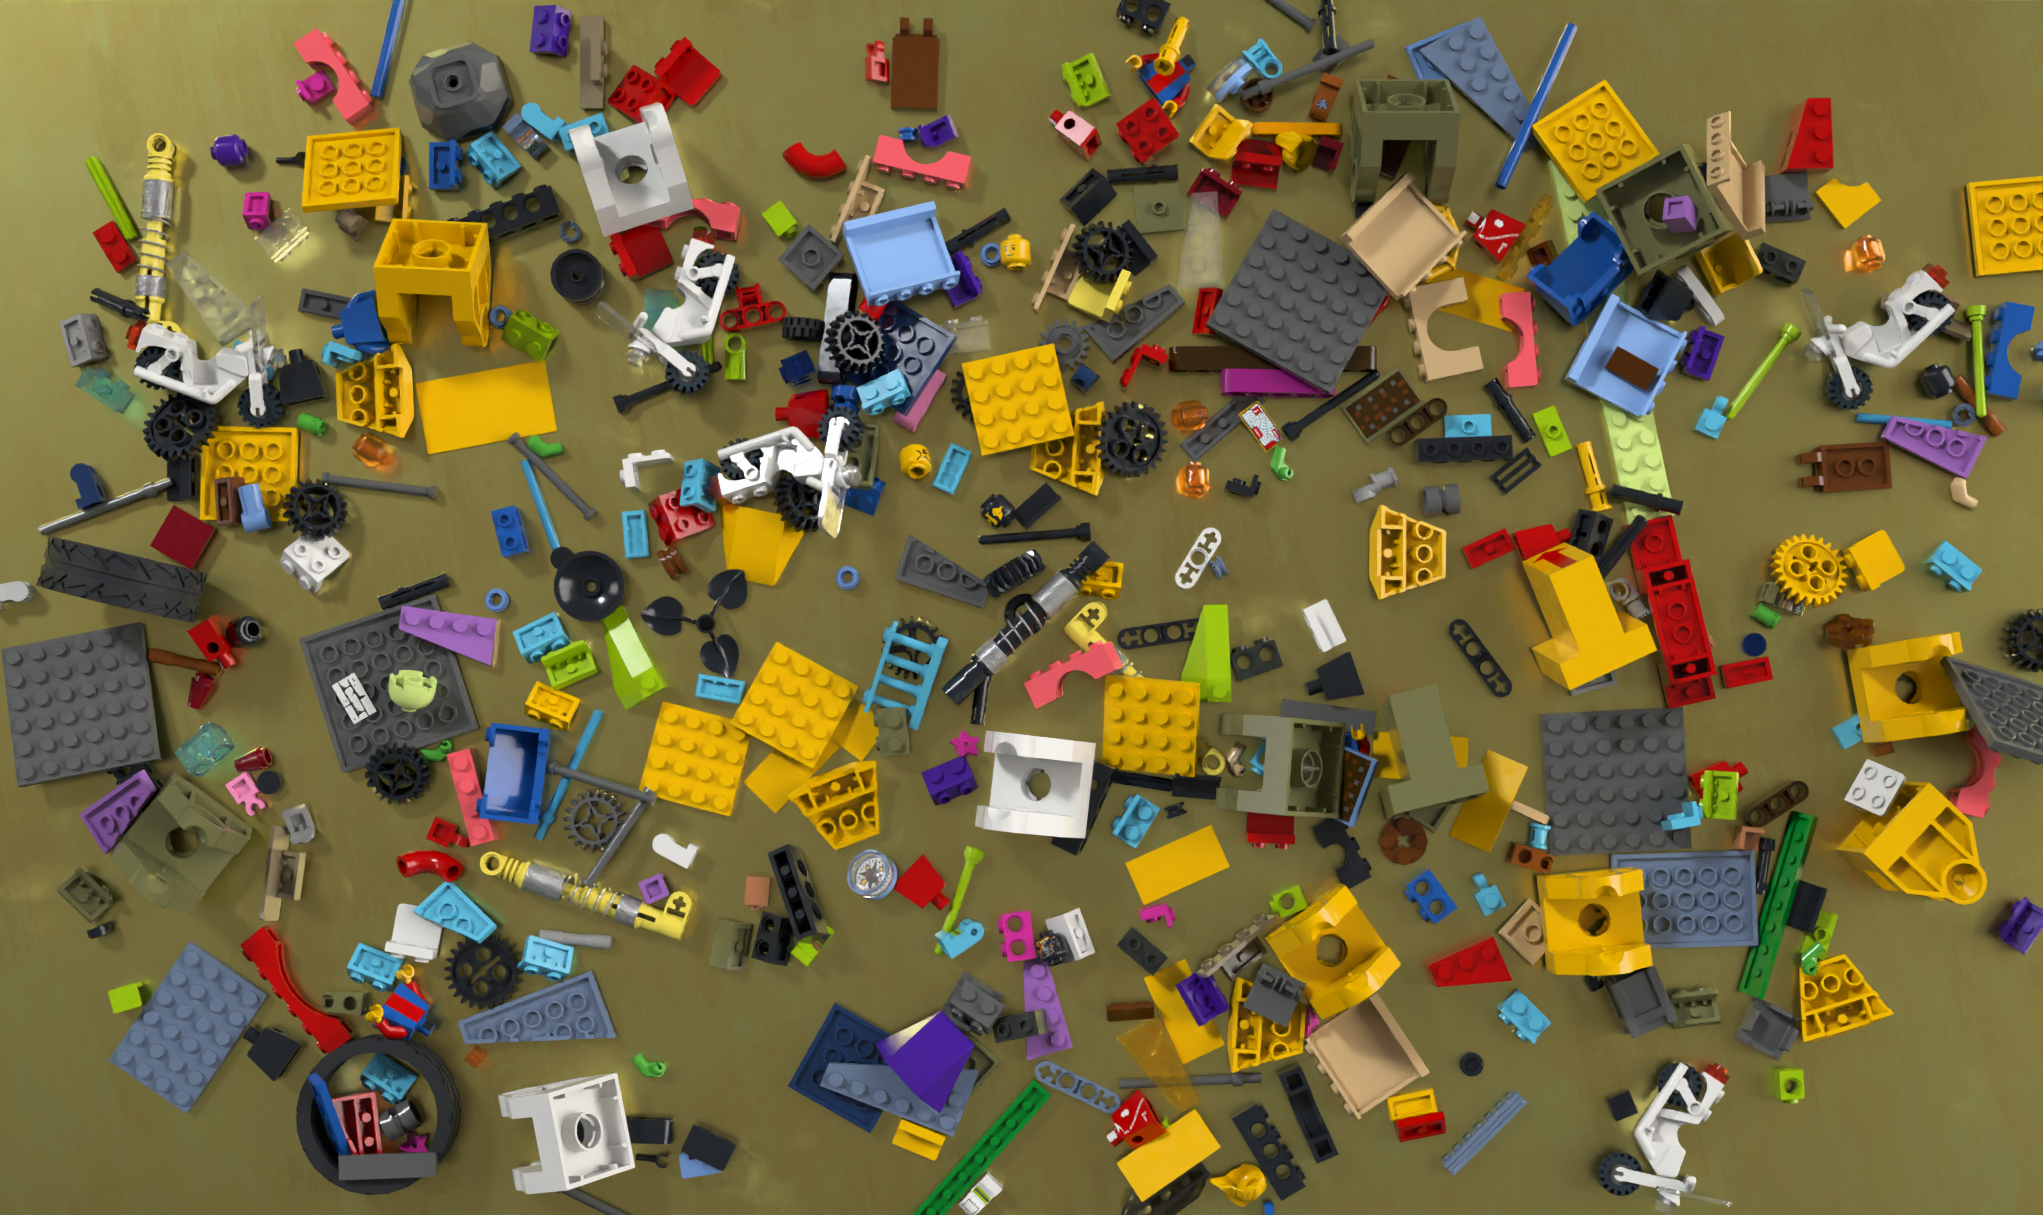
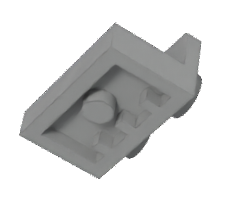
M77 314L59 322L71 367H80L94 360L108 358L96 314Z

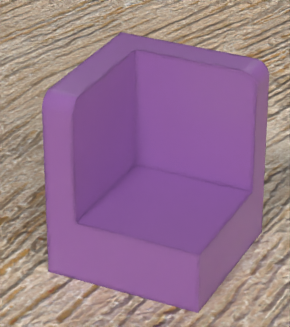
M1689 196L1665 198L1662 220L1672 233L1696 231L1699 209Z
M663 872L638 883L647 905L670 895L663 879L665 877Z

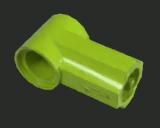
M732 333L724 340L725 380H746V341L741 335ZM734 338L741 340V347L736 351L729 348V342Z

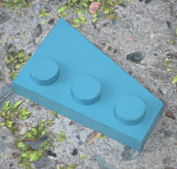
M444 882L413 910L414 914L478 944L484 941L497 928L496 924L453 882Z

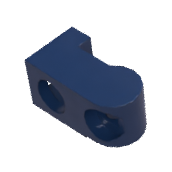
M1083 363L1071 377L1069 383L1086 396L1100 376Z
M82 463L74 465L71 468L70 477L77 484L81 498L75 500L78 509L85 510L106 502L95 469Z

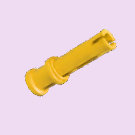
M1177 17L1175 19L1166 44L1160 47L1159 57L1155 60L1153 66L1155 71L1161 75H1171L1175 68L1174 62L1179 59V47L1189 27L1188 19L1185 17Z
M1591 441L1576 445L1588 485L1585 492L1590 497L1593 508L1591 511L1603 512L1612 509V505H1609L1605 492L1607 487L1601 482Z

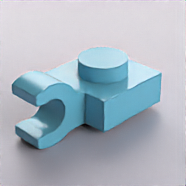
M1717 396L1711 410L1703 409L1694 430L1717 439L1727 419L1721 413L1729 399Z
M1480 872L1472 876L1479 890L1473 896L1484 916L1506 906L1495 884L1488 886L1484 875Z

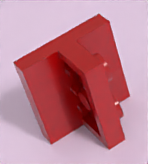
M1253 139L1241 141L1236 148V154L1233 156L1231 181L1240 187L1276 191L1282 163V149L1275 142Z

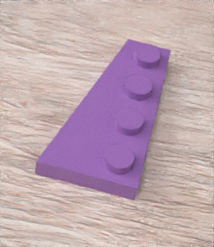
M1891 416L1881 438L1958 477L1967 479L1987 436L1970 434L1960 430H1952L1942 426Z
M408 606L401 607L399 631L461 654V656L481 662L486 666H491L497 619Z
M145 770L136 773L79 814L104 854L113 849L157 790Z
M1039 957L1023 961L1025 1012L1044 1008L1049 1028L1047 1033L1026 1037L1027 1060L1073 1047L1048 964L1041 963Z

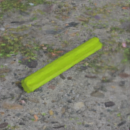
M95 156L87 158L84 163L125 239L128 241L136 239L138 232L99 160Z

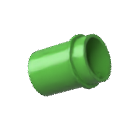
M304 412L300 414L297 421V428L310 432L314 436H320L326 425V421L322 420V418H316Z
M1760 603L1754 610L1752 617L1766 625L1767 628L1773 629L1779 622L1781 615Z

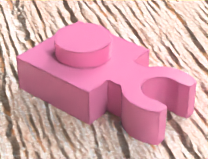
M248 772L242 773L226 784L227 789L238 805L243 802L246 803L245 809L250 816L255 815L252 809L253 804H258L260 809L266 808L264 801L256 798L255 794L260 792Z

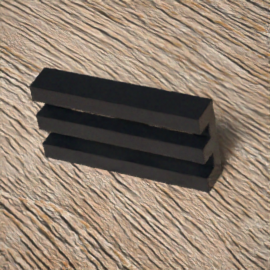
M1526 447L1490 476V478L1500 491L1506 495L1542 465ZM1524 455L1527 456V460H1525L1522 464H1520L1517 468H1515L1512 472L1505 476L1501 481L1497 479L1499 475H1501L1504 471H1506ZM1529 463L1534 465L1507 488L1503 486Z

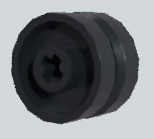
M571 249L561 253L553 262L550 271L551 283L555 290L568 302L577 305L589 304L597 300L604 292L607 282L606 272L602 264L591 253L581 249ZM581 273V278L575 280V278H578L577 274Z

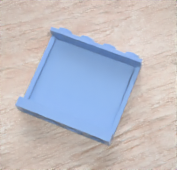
M934 201L844 222L842 234L868 306H882L889 301L897 299L902 301L913 295H927L934 290L942 288L948 290L958 285L960 271L955 272L935 218L936 206Z
M1610 294L1606 298L1564 380L1640 419L1645 414L1649 415L1655 406V403L1652 401L1656 393L1660 394L1664 389L1666 382L1663 380L1667 373L1670 374L1677 363L1674 360L1678 352L1681 353L1687 344L1685 337L1688 332L1680 333L1657 320L1648 319L1640 311L1619 301L1620 297ZM1617 346L1659 369L1646 391L1604 368Z

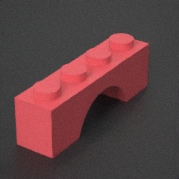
M315 28L293 43L311 68L328 67L336 72L339 87L333 103L350 125L374 110L370 104L373 101L371 96L365 89L360 90L357 85L360 82L358 77L352 70L347 71L344 66L347 63L345 58L339 51L334 52L331 47L334 43L326 31L321 33Z
M879 135L873 164L875 167H878V171L883 173L896 171L900 172V176L905 178L921 177L926 183L936 184L937 182L946 183L945 186L950 189L959 190V187L965 188L971 165V156L948 151L941 160L935 163L920 164L907 155L903 140Z
M691 198L693 209L643 224L667 230L670 224L678 218L693 216L703 220L709 226L713 238L736 241L741 218L740 206H736V204L731 202L717 203L708 198H700V200Z
M1530 291L1502 293L1498 297L1500 320L1511 324L1517 330L1521 341L1517 357L1504 366L1505 389L1534 388L1541 380L1540 368H1536L1539 348L1538 344H1534V335L1537 334V323L1532 319V312L1535 311V299L1531 297Z
M1099 640L1089 645L1090 651L1083 654L1082 650H1079L1069 655V661L1063 663L1062 660H1059L1049 665V671L1043 673L1041 669L1029 675L1031 680L1023 684L1035 708L1037 709L1063 696L1065 678L1072 670L1084 671L1096 680L1123 667L1112 642L1108 641L1103 644L1102 640Z
M1975 726L1967 731L1965 743L1977 755L1978 770L1975 777L1968 784L1953 789L1950 802L1964 815L1984 818V814H1987L1990 802L1988 797L1990 791L1995 786V778L1993 776L1995 768L1997 769L2000 764L2001 756L1999 752H1994L1987 747L1985 739L1978 732V727Z
M475 748L447 754L471 846L499 839L495 821L480 818V813L476 812L477 799H482L483 790L480 778L481 770Z

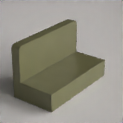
M718 918L709 964L725 970L745 972L753 925Z

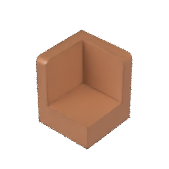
M1735 825L1732 849L1754 850V852L1758 853L1760 834H1765V829Z

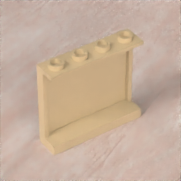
M1727 111L1707 119V187L1741 239L1745 241L1765 234V166L1761 160L1749 165L1745 163L1731 141V113Z
M1410 171L1403 174L1339 237L1341 242L1395 300L1402 297L1406 299L1417 290L1415 285L1419 281L1423 283L1432 275L1430 270L1435 265L1439 267L1448 258L1446 254L1450 250L1455 251L1463 243L1461 238L1467 233L1465 230L1458 233L1412 183L1416 177Z
M1377 992L1357 1005L1347 1008L1311 1032L1310 1037H1304L1307 1042L1304 1044L1306 1051L1311 1057L1314 1055L1320 1062L1317 1064L1318 1069L1324 1077L1329 1075L1333 1081L1330 1087L1337 1097L1342 1095L1346 1101L1343 1106L1350 1117L1355 1115L1358 1120L1361 1119L1362 1114L1419 1076L1424 1077L1430 1073Z

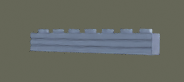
M1517 1091L1509 1092L1506 1095L1507 1099L1504 1102H1499L1495 1106L1496 1109L1493 1112H1489L1485 1116V1120L1482 1123H1478L1474 1127L1475 1130L1472 1133H1468L1464 1137V1141L1461 1144L1458 1143L1453 1148L1454 1151L1442 1159V1164L1453 1175L1463 1168L1528 1103Z

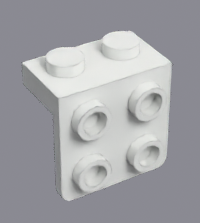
M665 450L651 451L649 456H644L642 453L628 454L627 459H622L623 470H620L621 484H624L630 491L641 490L638 467L674 462V457L670 453L665 452Z
M306 534L305 538L301 539L299 537L283 551L280 564L286 573L292 574L298 580L302 588L309 590L314 595L321 589L323 580L349 558V552L333 537L328 538L325 535L324 540L320 541L316 536L314 541H310L309 535Z
M1867 759L1844 800L1862 813L1869 811L1884 817L1904 785L1906 777L1902 773Z
M405 903L399 904L392 939L386 942L385 951L391 952V957L405 958V955L414 956V961L428 963L429 959L437 958L443 927L414 914L413 910L418 906Z

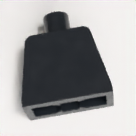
M1657 269L1636 309L1651 320L1678 321L1685 310L1691 311L1694 308L1693 291L1679 280Z
M303 349L288 351L291 364L279 367L280 404L288 407L330 398L317 362L313 360L305 361Z
M1351 652L1344 653L1314 669L1317 679L1305 683L1309 696L1322 692L1325 701L1365 694Z
M272 1025L265 1027L262 1033L253 1026H250L243 1035L245 1040L253 1044L247 1056L273 1081L282 1077L306 1042Z

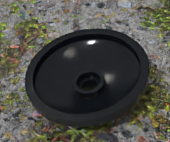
M582 551L568 557L561 564L554 579V593L558 604L569 616L581 621H599L610 616L621 604L625 593V579L621 568L611 557L597 551ZM590 583H595L596 589L594 591H589L588 585Z

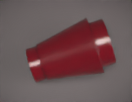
M196 673L191 678L187 703L189 707L201 709L214 687L213 677L203 673Z
M257 747L235 759V768L238 772L267 769L268 766L272 765V755L268 748Z

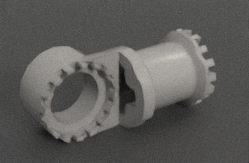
M1390 466L1388 470L1375 475L1373 473L1369 474L1371 484L1365 485L1364 488L1361 487V490L1358 488L1352 491L1356 503L1376 496L1382 489L1387 487L1399 486L1397 476L1394 477L1396 473L1393 467Z
M1620 577L1609 585L1608 592L1614 600L1619 601L1621 606H1625L1632 617L1640 620L1651 612L1650 609H1646L1639 598V592L1635 590L1631 581H1628L1627 578ZM1616 584H1622L1625 587V595H1620L1616 592Z

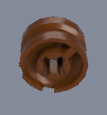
M1250 79L1245 83L1242 91L1257 85V82L1264 79ZM1273 89L1265 95L1259 94L1262 96L1259 100L1253 97L1243 100L1240 95L1241 105L1252 114L1264 113L1272 104L1274 98Z
M674 543L670 544L668 549H661L656 552L672 581L678 578L680 573L685 574L689 572L683 557L677 551L678 549Z

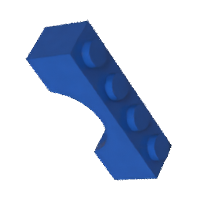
M2006 301L1996 308L1994 312L1995 330H1992L1989 342L1992 344L1991 351L1987 354L1985 366H1987V372L1984 375L1985 397L2009 402L2018 399L2022 376L2011 367L2007 357L2009 343L2017 334L2031 330L2035 307Z

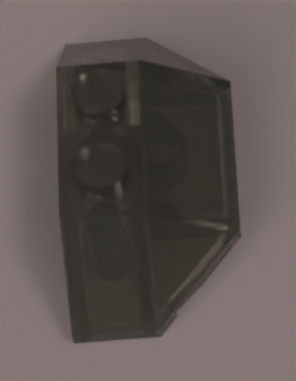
M1199 1162L1143 1202L1131 1186L1121 1215H1175L1199 1198L1211 1174L1204 1164Z

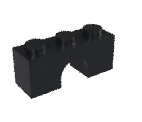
M1326 818L1310 827L1322 849L1332 844H1338L1343 848L1345 852L1344 861L1339 866L1333 868L1340 883L1351 889L1372 877L1369 873L1372 870L1366 858L1361 859L1358 850L1361 849L1354 837L1350 838L1346 832L1349 829L1348 825L1333 818Z

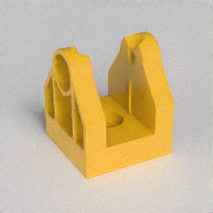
M393 218L373 266L378 315L387 331L389 341L411 343V331L416 330L417 294L451 296L453 320L461 335L463 346L486 347L490 329L491 292L488 224Z
M1959 631L1846 650L1863 743L1937 736L1966 731L1976 726L1975 722L1970 718L1966 707L1960 705L1959 695L1953 689L1950 679L1945 675V671L1940 664L1944 656L1951 657V655L1963 652ZM1902 673L1910 676L1917 684L1916 694L1909 700L1910 703L1908 704L1906 701L1901 700L1895 691V683Z
M1905 781L1886 816L1880 817L1870 813L1836 849L1878 889L1922 895L1928 899L1947 900L1951 903L1963 905L1976 902L1986 891L1987 877L1985 871L1980 866L1972 822L1930 782Z
M1630 866L1537 875L1547 971L1555 975L1606 976L1630 973L1634 970L1652 966L1650 944L1644 941L1639 891L1644 890L1642 869ZM1588 904L1597 907L1602 911L1603 915H1606L1603 926L1595 931V935H1591V932L1585 931L1577 923V918H1579L1581 911L1588 907Z
M1338 883L1308 904V908L1298 911L1263 936L1289 976L1306 983L1302 994L1322 1020L1342 1010L1351 1008L1371 996L1382 987L1385 981L1401 965L1394 953L1384 944L1357 905L1358 902L1349 889L1342 883ZM1322 936L1324 938L1329 936L1335 937L1338 940L1342 938L1344 943L1341 944L1342 954L1339 957L1340 961L1338 963L1335 961L1325 962L1322 959L1317 960V945Z

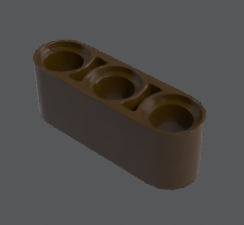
M1441 398L1429 400L1388 430L1385 436L1387 444L1392 448H1399L1405 445L1447 413L1446 402ZM1431 404H1438L1440 406V415H1433L1431 413ZM1413 417H1417L1422 421L1420 429L1412 427L1411 419ZM1393 431H1400L1402 433V442L1397 443L1392 439Z
M1790 780L1748 806L1742 814L1744 823L1750 827H1763L1804 801L1809 794L1808 786L1802 781ZM1794 785H1797L1800 789L1797 797H1793L1791 794V788ZM1775 797L1780 801V806L1777 810L1771 807V801ZM1755 810L1760 813V820L1757 823H1754L1751 819V815Z

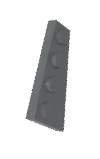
M1169 284L1144 296L1133 304L1130 303L1122 307L1123 309L1120 310L1119 314H1113L1110 323L1099 320L1084 326V330L1114 364L1185 304V301Z
M909 534L894 579L981 608L985 607L989 592L983 580Z

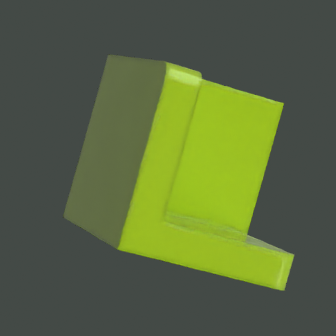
M142 981L108 991L114 1014L142 1006L138 987L143 986Z

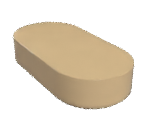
M1513 800L1509 809L1543 825H1547L1549 821L1548 815Z

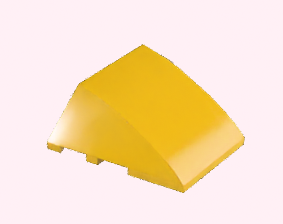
M395 344L382 354L378 352L363 362H358L335 373L337 420L404 438L414 418L412 369L400 344Z
M1103 401L1069 412L1074 431L1073 437L1032 445L1030 469L1097 496L1106 470V466L1102 465L1104 459L1097 457L1102 451L1095 449V446L1100 444V441L1094 439L1095 436L1101 435V432L1096 428L1104 426L1100 419H1107Z
M719 503L726 569L743 570L746 581L774 586L794 550L800 543L804 535L803 531L795 532L794 526L788 528V522L786 520L781 521V514Z
M1379 505L1369 530V578L1379 600L1446 578L1445 530L1410 518L1406 514L1390 510L1386 506Z
M876 760L852 762L815 776L787 795L834 850L879 834Z
M1845 954L1817 962L1818 971L1813 976L1804 974L1802 969L1799 968L1803 1043L1826 1040L1867 1027L1894 1015L1893 1011L1890 1008L1888 1009L1879 998L1878 993L1873 991L1864 980V976Z
M1237 977L1230 997L1227 1037L1231 1073L1303 1053L1306 1005L1298 1002L1287 1027H1284L1243 1007L1254 983Z

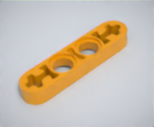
M1256 122L1252 123L1251 136L1255 138H1276L1278 134L1291 130L1297 131L1299 134H1306L1314 139H1321L1322 136L1331 139L1343 137V125L1340 123Z

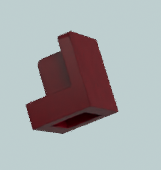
M1322 136L1311 166L1333 174L1344 143Z

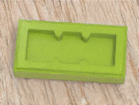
M1554 405L1531 415L1549 458L1572 449Z
M1820 910L1813 933L1806 932L1800 953H1804L1818 941L1826 950L1817 958L1825 960L1838 915Z

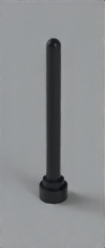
M716 361L708 365L709 374L720 370L721 363ZM692 371V373H693V378H691V377H686V378H687L689 381L693 380L694 378L697 379V378H698V373H697V375H696V371H695V372ZM667 380L628 396L627 394L622 395L620 393L612 397L619 414L628 411V408L632 407L631 404L672 389V387L668 386Z
M1373 370L1298 422L1293 421L1283 425L1281 428L1288 440L1293 442L1300 437L1299 434L1302 433L1304 428L1380 377L1379 371Z
M1090 522L1080 523V525H1076V528L982 535L978 538V542L981 545L1074 537H1077V540L1091 541Z

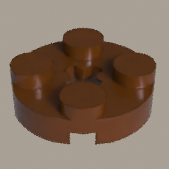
M1839 614L1836 620L1827 624L1826 639L1829 638L1830 644L1843 649H1855V645L1862 643L1863 647L1869 646L1875 639L1874 622L1871 619L1851 617L1849 614Z
M1393 819L1381 830L1380 849L1383 855L1393 863L1401 865L1414 863L1426 851L1428 844L1426 832L1413 819ZM1400 835L1402 837L1406 835L1409 837L1407 841L1409 845L1407 847L1404 845L1398 846V837Z

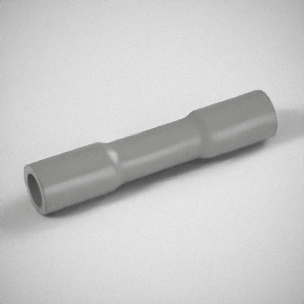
M541 929L539 938L564 945L586 946L611 950L612 936L586 935Z

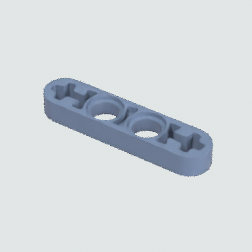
M1042 1060L1035 1067V1076L1039 1081L1103 1112L1114 1113L1120 1107V1098L1117 1093L1058 1064ZM1046 1065H1049V1071L1056 1074L1057 1069L1061 1072L1057 1076L1056 1083L1051 1082L1054 1077L1046 1075L1045 1078L1042 1077V1072L1039 1068H1045ZM1070 1075L1074 1079V1083L1070 1088L1061 1086L1060 1079L1062 1076ZM1091 1085L1094 1087L1095 1095L1092 1098L1083 1097L1081 1091L1084 1086ZM1099 1090L1104 1091L1102 1097L1109 1099L1110 1096H1113L1116 1105L1106 1108V1103L1100 1099L1099 1104L1095 1103L1094 1101L1098 1098Z

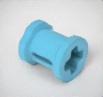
M1530 823L1531 833L1526 846L1547 850L1545 844L1547 833L1551 826Z

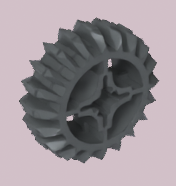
M588 789L585 792L586 798L581 793L577 794L580 802L574 799L570 800L574 809L569 807L565 809L567 813H571V817H563V821H570V825L565 826L564 830L572 829L573 833L567 837L568 839L577 837L574 841V846H578L583 842V851H586L588 846L591 845V853H595L598 845L599 850L604 852L606 849L605 843L608 846L619 830L620 825L625 821L621 820L620 816L627 815V811L619 812L618 809L624 804L622 802L614 804L617 800L616 795L608 799L609 791H604L603 795L600 796V789H595L593 796L591 790ZM595 801L607 805L612 813L602 814L599 812ZM585 804H588L587 817L577 822L580 809ZM593 814H595V817H606V819L601 820V823H598V827L591 823L585 824V822L593 818ZM614 820L610 834L604 838V824ZM579 828H590L593 835L596 836V840L585 837Z

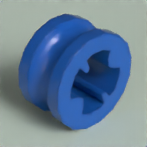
M905 127L898 129L900 134L898 139L903 140V143L918 142V137H916L918 133L917 128Z

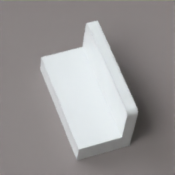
M1326 599L1301 610L1321 653L1346 641L1342 629Z
M1080 908L1045 921L1048 930L1063 934L1069 955L1065 957L1066 961L1061 964L1080 960L1095 953Z

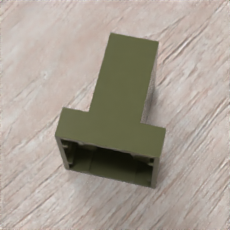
M1436 684L1392 694L1386 698L1382 704V709L1401 778V783L1388 785L1380 793L1387 821L1479 799L1489 792L1482 763L1458 768Z

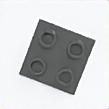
M1807 173L1765 176V223L1811 219L1810 210L1814 209V203L1809 201Z
M1263 963L1243 1007L1287 1027L1306 983Z

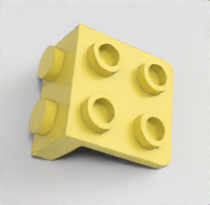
M1123 269L1117 282L1112 283L1109 280L1107 285H1103L1101 280L1098 284H1094V277L1088 281L1085 280L1086 272L1080 274L1069 297L1068 305L1110 323L1113 314H1119L1123 305V301L1120 300L1122 295H1127L1132 284V282L1128 281L1131 272Z

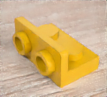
M1106 561L1095 573H1090L1092 575L1090 578L1086 576V582L1082 580L1081 591L1077 594L1083 597L1097 596L1107 600L1119 599L1124 563Z
M537 681L525 703L524 714L533 721H542L549 724L554 730L567 732L580 704V699L559 690L555 691L552 687Z

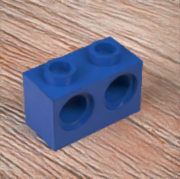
M513 505L491 511L502 557L509 559L530 553L519 508Z
M1426 868L1404 884L1407 889L1404 892L1412 904L1416 902L1421 910L1418 912L1426 923L1430 921L1432 924H1436L1458 908L1430 869ZM1424 881L1427 884V891L1419 895L1416 892V885ZM1434 901L1441 903V910L1437 914H1433L1430 911V905Z

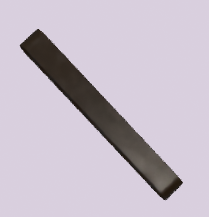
M1241 346L1169 347V372H1221L1223 369L1231 368L1282 370ZM1357 346L1343 372L1378 371V347Z

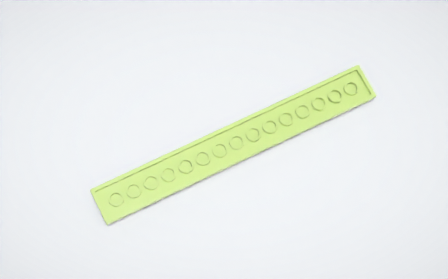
M1550 159L1549 165L1567 247L1578 237L1577 226L1579 221L1583 217L1588 216L1592 211L1612 225L1599 197L1596 196L1584 204L1552 159ZM1623 281L1610 294L1620 297L1619 301L1630 306L1625 281ZM1606 298L1583 320L1586 337ZM1600 398L1618 485L1656 495L1657 493H1662L1664 497L1671 498L1653 411L1639 419ZM1622 501L1627 525L1631 524L1637 515H1642L1647 520L1668 515L1675 516L1673 513L1661 510L1656 512L1653 511V508Z

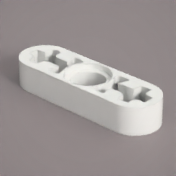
M1683 265L1674 272L1675 278L1693 291L1692 298L1695 300V305L1710 325L1715 327L1725 319L1720 308L1689 267Z
M1204 529L1175 575V583L1181 589H1189L1196 583L1219 546L1221 534L1217 529ZM1212 532L1215 534L1214 539L1217 541L1216 543L1211 542L1207 549L1211 550V552L1208 554L1206 550L1197 547V545L1200 543L1203 546L1207 540L1204 535H1209ZM1194 552L1203 553L1205 557L1203 564L1195 565L1191 561V556ZM1188 563L1190 567L1199 571L1197 574L1192 571L1189 577L1192 582H1186L1183 585L1179 575L1187 573L1189 568L1185 567V564Z

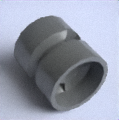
M1457 484L1443 485L1442 489H1439L1438 486L1423 487V507L1426 517L1440 516L1441 512H1444L1446 515L1460 514L1461 503Z
M410 1098L398 1103L396 1109L389 1108L378 1114L380 1125L391 1141L405 1135V1130L411 1132L423 1125L422 1116Z

